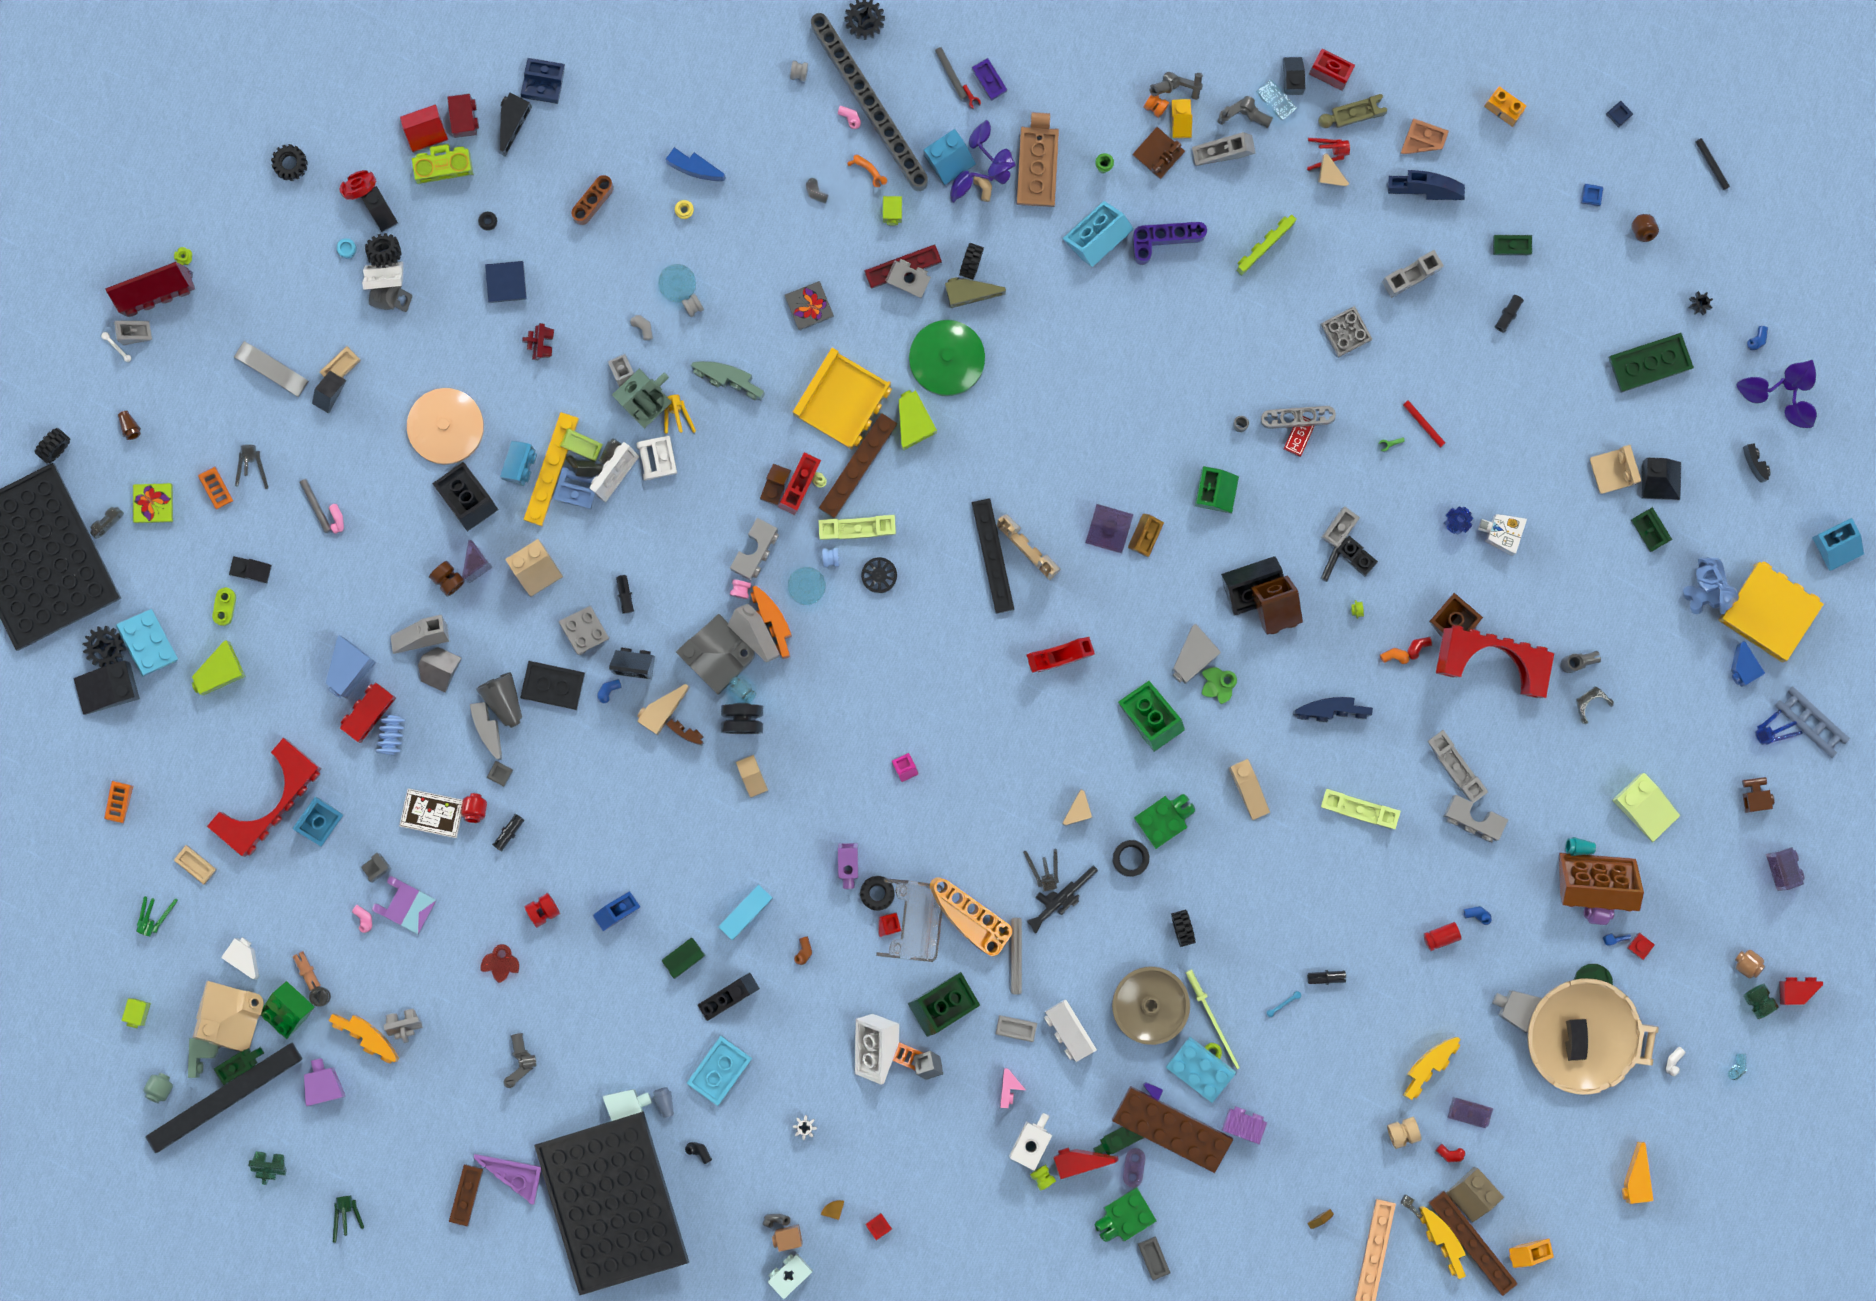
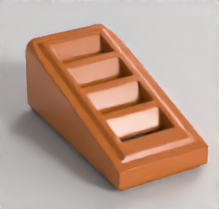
M216 466L198 475L215 509L233 501ZM215 474V478L206 482L205 478ZM216 481L220 483L212 488L208 486ZM222 487V492L216 495L212 494L213 491ZM226 495L227 498L219 502L216 501L217 498Z
M112 781L104 819L124 823L134 786ZM117 788L125 790V794L117 792ZM115 796L123 797L124 799L123 801L115 800ZM113 803L122 805V809L113 807ZM111 811L121 813L120 817L111 815Z
M899 1042L892 1061L915 1070V1066L912 1065L913 1056L923 1052ZM901 1048H904L905 1051L900 1060L897 1057ZM908 1051H911L912 1054L907 1063L904 1060L907 1056Z

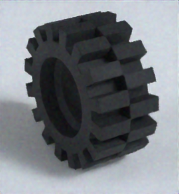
M288 144V146L282 145L283 148L281 149L278 147V151L273 153L274 157H271L273 163L271 165L276 174L286 181L288 179L290 181H294L295 178L297 180L300 179L299 176L305 174L304 170L307 171L306 165H308L305 154L297 146L294 147L292 144ZM293 156L296 158L297 163L293 169H285L282 163L285 157Z
M384 233V236L377 234V238L373 236L372 240L369 239L367 241L368 244H365V252L369 263L373 267L375 265L376 268H379L380 265H382V268H386V265L390 267L392 266L391 263L396 264L397 260H400V256H402L401 248L397 238L393 237L392 234L389 236L387 233Z
M973 243L968 244L959 272L960 276L974 280L984 247Z
M59 428L52 429L39 442L34 452L46 464H50L60 457V454L70 444L71 439Z
M872 876L866 879L861 886L860 898L863 904L871 910L880 911L886 909L894 900V887L885 877ZM874 886H881L885 890V896L880 901H875L870 897V890Z
M1187 910L1171 913L1173 927L1180 947L1196 943Z

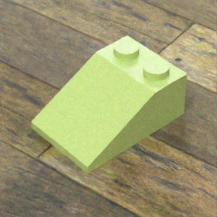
M1645 773L1639 774L1612 800L1652 842L1680 817V814L1659 787Z

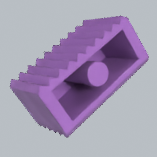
M1236 1106L1234 1110L1229 1108L1222 1131L1260 1145L1267 1122L1263 1121L1264 1117L1255 1113L1252 1116L1246 1115V1110Z

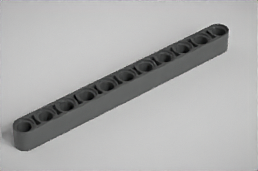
M822 13L814 14L811 18L812 31L911 187L915 191H923L927 187V174L828 18ZM820 20L825 24L822 27H817L814 25L815 22ZM827 36H832L834 41L827 43L824 39ZM836 52L844 53L842 58H836L834 55ZM851 67L854 69V72L846 74L844 70ZM857 83H862L864 88L857 90L854 86ZM866 99H872L874 101V104L868 106L864 103V101ZM881 114L884 116V119L876 121L874 117ZM887 130H891L894 132V135L886 137L884 133ZM896 146H902L904 148V151L902 153H897L894 151V148ZM909 161L914 164V167L907 169L904 164ZM917 177H921L924 179V183L918 185L914 180Z

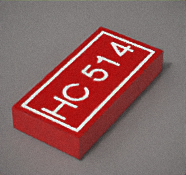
M1302 416L1305 421H1311V419ZM1314 426L1293 427L1283 450L1301 457Z

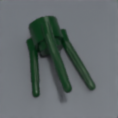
M351 1195L337 1197L336 1203H334L333 1243L337 1241L339 1212L342 1213L344 1236L348 1234L346 1212H351V1207L360 1228L364 1229L356 1200H352Z

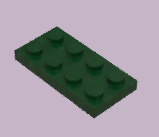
M1682 333L1608 357L1621 393L1694 368Z

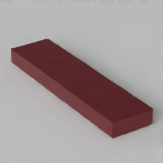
M934 244L866 269L864 272L870 288L873 289L888 283L885 280L895 260L898 262L900 259L911 263L910 267L917 270V267L927 269L942 263V260ZM908 272V273H906V274L904 275V277H905V276H908V275H911V274H913V273H912V272Z

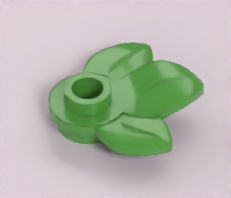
M1217 667L1208 668L1202 672V675L1208 680L1202 689V695L1206 697L1217 696L1220 704L1227 702L1232 696V688L1237 684L1236 675L1232 671H1222ZM1225 677H1229L1231 679V682L1229 684H1226L1224 682Z

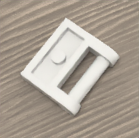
M670 436L636 443L637 449L640 450L644 481L677 474ZM650 446L653 448L657 471L654 472L651 471L647 447Z

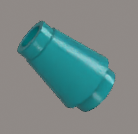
M1572 837L1567 839L1565 849L1566 853L1571 856L1594 854L1596 844Z

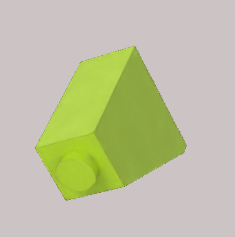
M916 390L904 392L900 395L901 398L899 399L901 447L903 451L937 434V429Z
M223 641L192 676L194 682L191 684L196 693L199 692L200 695L204 696L246 677L231 642Z

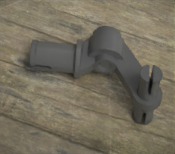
M1166 72L1162 82L1150 85L1149 90L1152 96H1157L1165 92L1171 93L1173 89L1181 85L1193 89L1191 98L1197 100V98L1199 99L1200 90L1203 88L1201 83L1203 74L1195 73L1193 81L1179 77L1173 72Z
M1245 96L1234 105L1227 106L1225 110H1222L1219 114L1218 123L1224 124L1225 121H1228L1240 112L1243 115H1247L1250 122L1255 121L1268 128L1273 117L1258 111V108L1255 106V100L1250 96Z
M523 1033L511 1035L514 1050L512 1055L518 1060L519 1068L504 1079V1086L506 1088H512L533 1067H536L535 1055H531L528 1053V1050H525Z

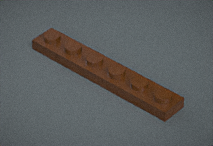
M883 413L880 414L819 506L820 510L834 519L836 518L898 424Z
M1441 1191L1428 1202L1437 1215L1452 1230L1460 1244L1502 1296L1518 1284L1445 1191Z

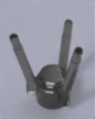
M255 445L240 446L241 452H239L235 486H239L243 462L244 476H247L248 463L254 462L256 458L264 487L268 489L267 479L260 459V451H256Z
M1054 849L1053 874H1049L1046 858H1042L1045 875L1041 876L1042 880L1027 851H1024L1023 853L1037 880L1038 887H1042L1043 892L1057 889V883H1059L1057 849Z

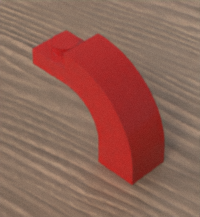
M1084 637L1026 655L1031 671L1034 673L1064 666L1093 656L1095 653L1090 637Z

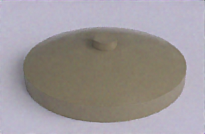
M1143 967L1130 972L1119 982L1113 995L1112 1011L1118 1027L1127 1037L1142 1044L1156 1045L1173 1039L1184 1028L1190 1013V999L1186 987L1175 974L1159 967Z

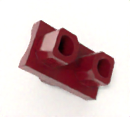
M539 323V325L535 326V333L534 331H528V337H522V342L527 343V350H532L533 348L532 360L550 358L552 356V347L543 346L544 339H553L554 329Z

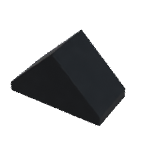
M329 371L314 389L312 404L330 413L347 380Z

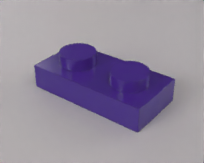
M988 58L972 67V71L991 101L1007 92L1006 86Z

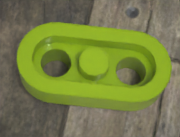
M224 587L216 593L212 618L220 626H227L233 620L236 594L232 589ZM224 594H228L227 600L222 599ZM224 612L225 617L220 619L219 614Z

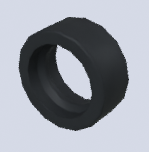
M1127 840L1115 848L1113 864L1120 874L1134 877L1142 874L1147 869L1150 855L1142 843L1136 840ZM1134 847L1141 852L1142 863L1137 869L1128 870L1121 865L1120 854L1125 848Z

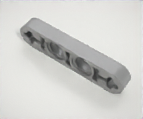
M1330 406L1267 410L1261 416V423L1268 429L1328 425L1334 422L1336 413ZM1316 411H1319V415H1324L1325 411L1333 415L1329 417V420L1321 416L1319 421H1316ZM1305 412H1311L1313 419L1309 422L1305 421L1302 415ZM1287 413L1293 414V422H1285L1283 419L1284 415ZM1277 414H1281V424H1278V420H1272V424L1264 421L1268 415H1271L1272 418H1278Z

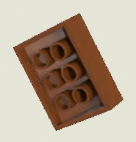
M1559 853L1562 905L1603 908L1607 910L1640 911L1644 890L1636 859L1595 855L1571 856L1567 853Z

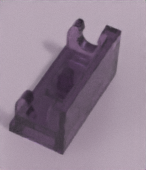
M1453 1097L1447 1118L1486 1128L1489 1125L1493 1108Z

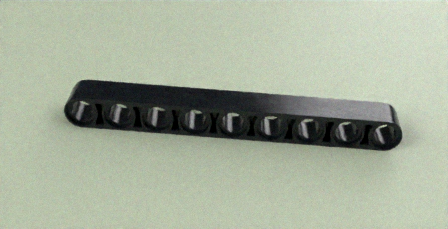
M293 1042L149 1133L145 1136L146 1140L155 1154L288 1070L303 1060Z

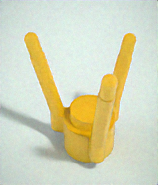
M680 395L667 396L672 403L664 410V433H668L669 411L675 414L678 430L680 433L683 432L679 417L681 409L692 432L695 433L696 429L685 408L684 401L680 399Z

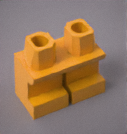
M1500 86L1484 105L1485 108L1496 116L1501 112L1499 118L1512 127L1527 107Z

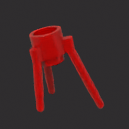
M1308 138L1309 142L1328 143L1318 147L1320 149H1332L1333 154L1337 155L1331 158L1333 162L1344 160V156L1350 155L1348 140ZM1321 162L1307 167V170L1321 167Z

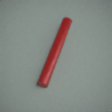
M1409 400L1403 404L1407 411L1441 448L1446 442Z

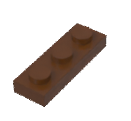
M464 1164L449 1222L469 1226L483 1168Z

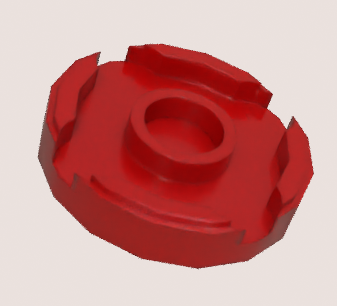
M367 170L355 172L347 178L348 181L346 183L344 181L341 183L339 190L346 200L360 198L373 189L377 182L376 177L371 171L369 173Z

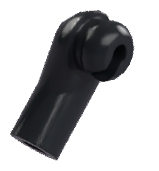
M690 1142L685 1147V1152L688 1155H699L703 1164L712 1161L704 1144Z

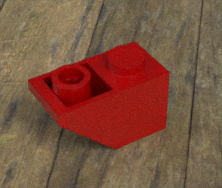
M1786 977V981H1779L1780 1004L1805 1005L1823 986V981H1817V977H1805V981H1798L1797 977Z

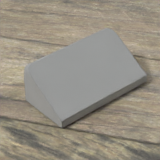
M1344 506L1323 533L1321 539L1338 548L1360 517Z

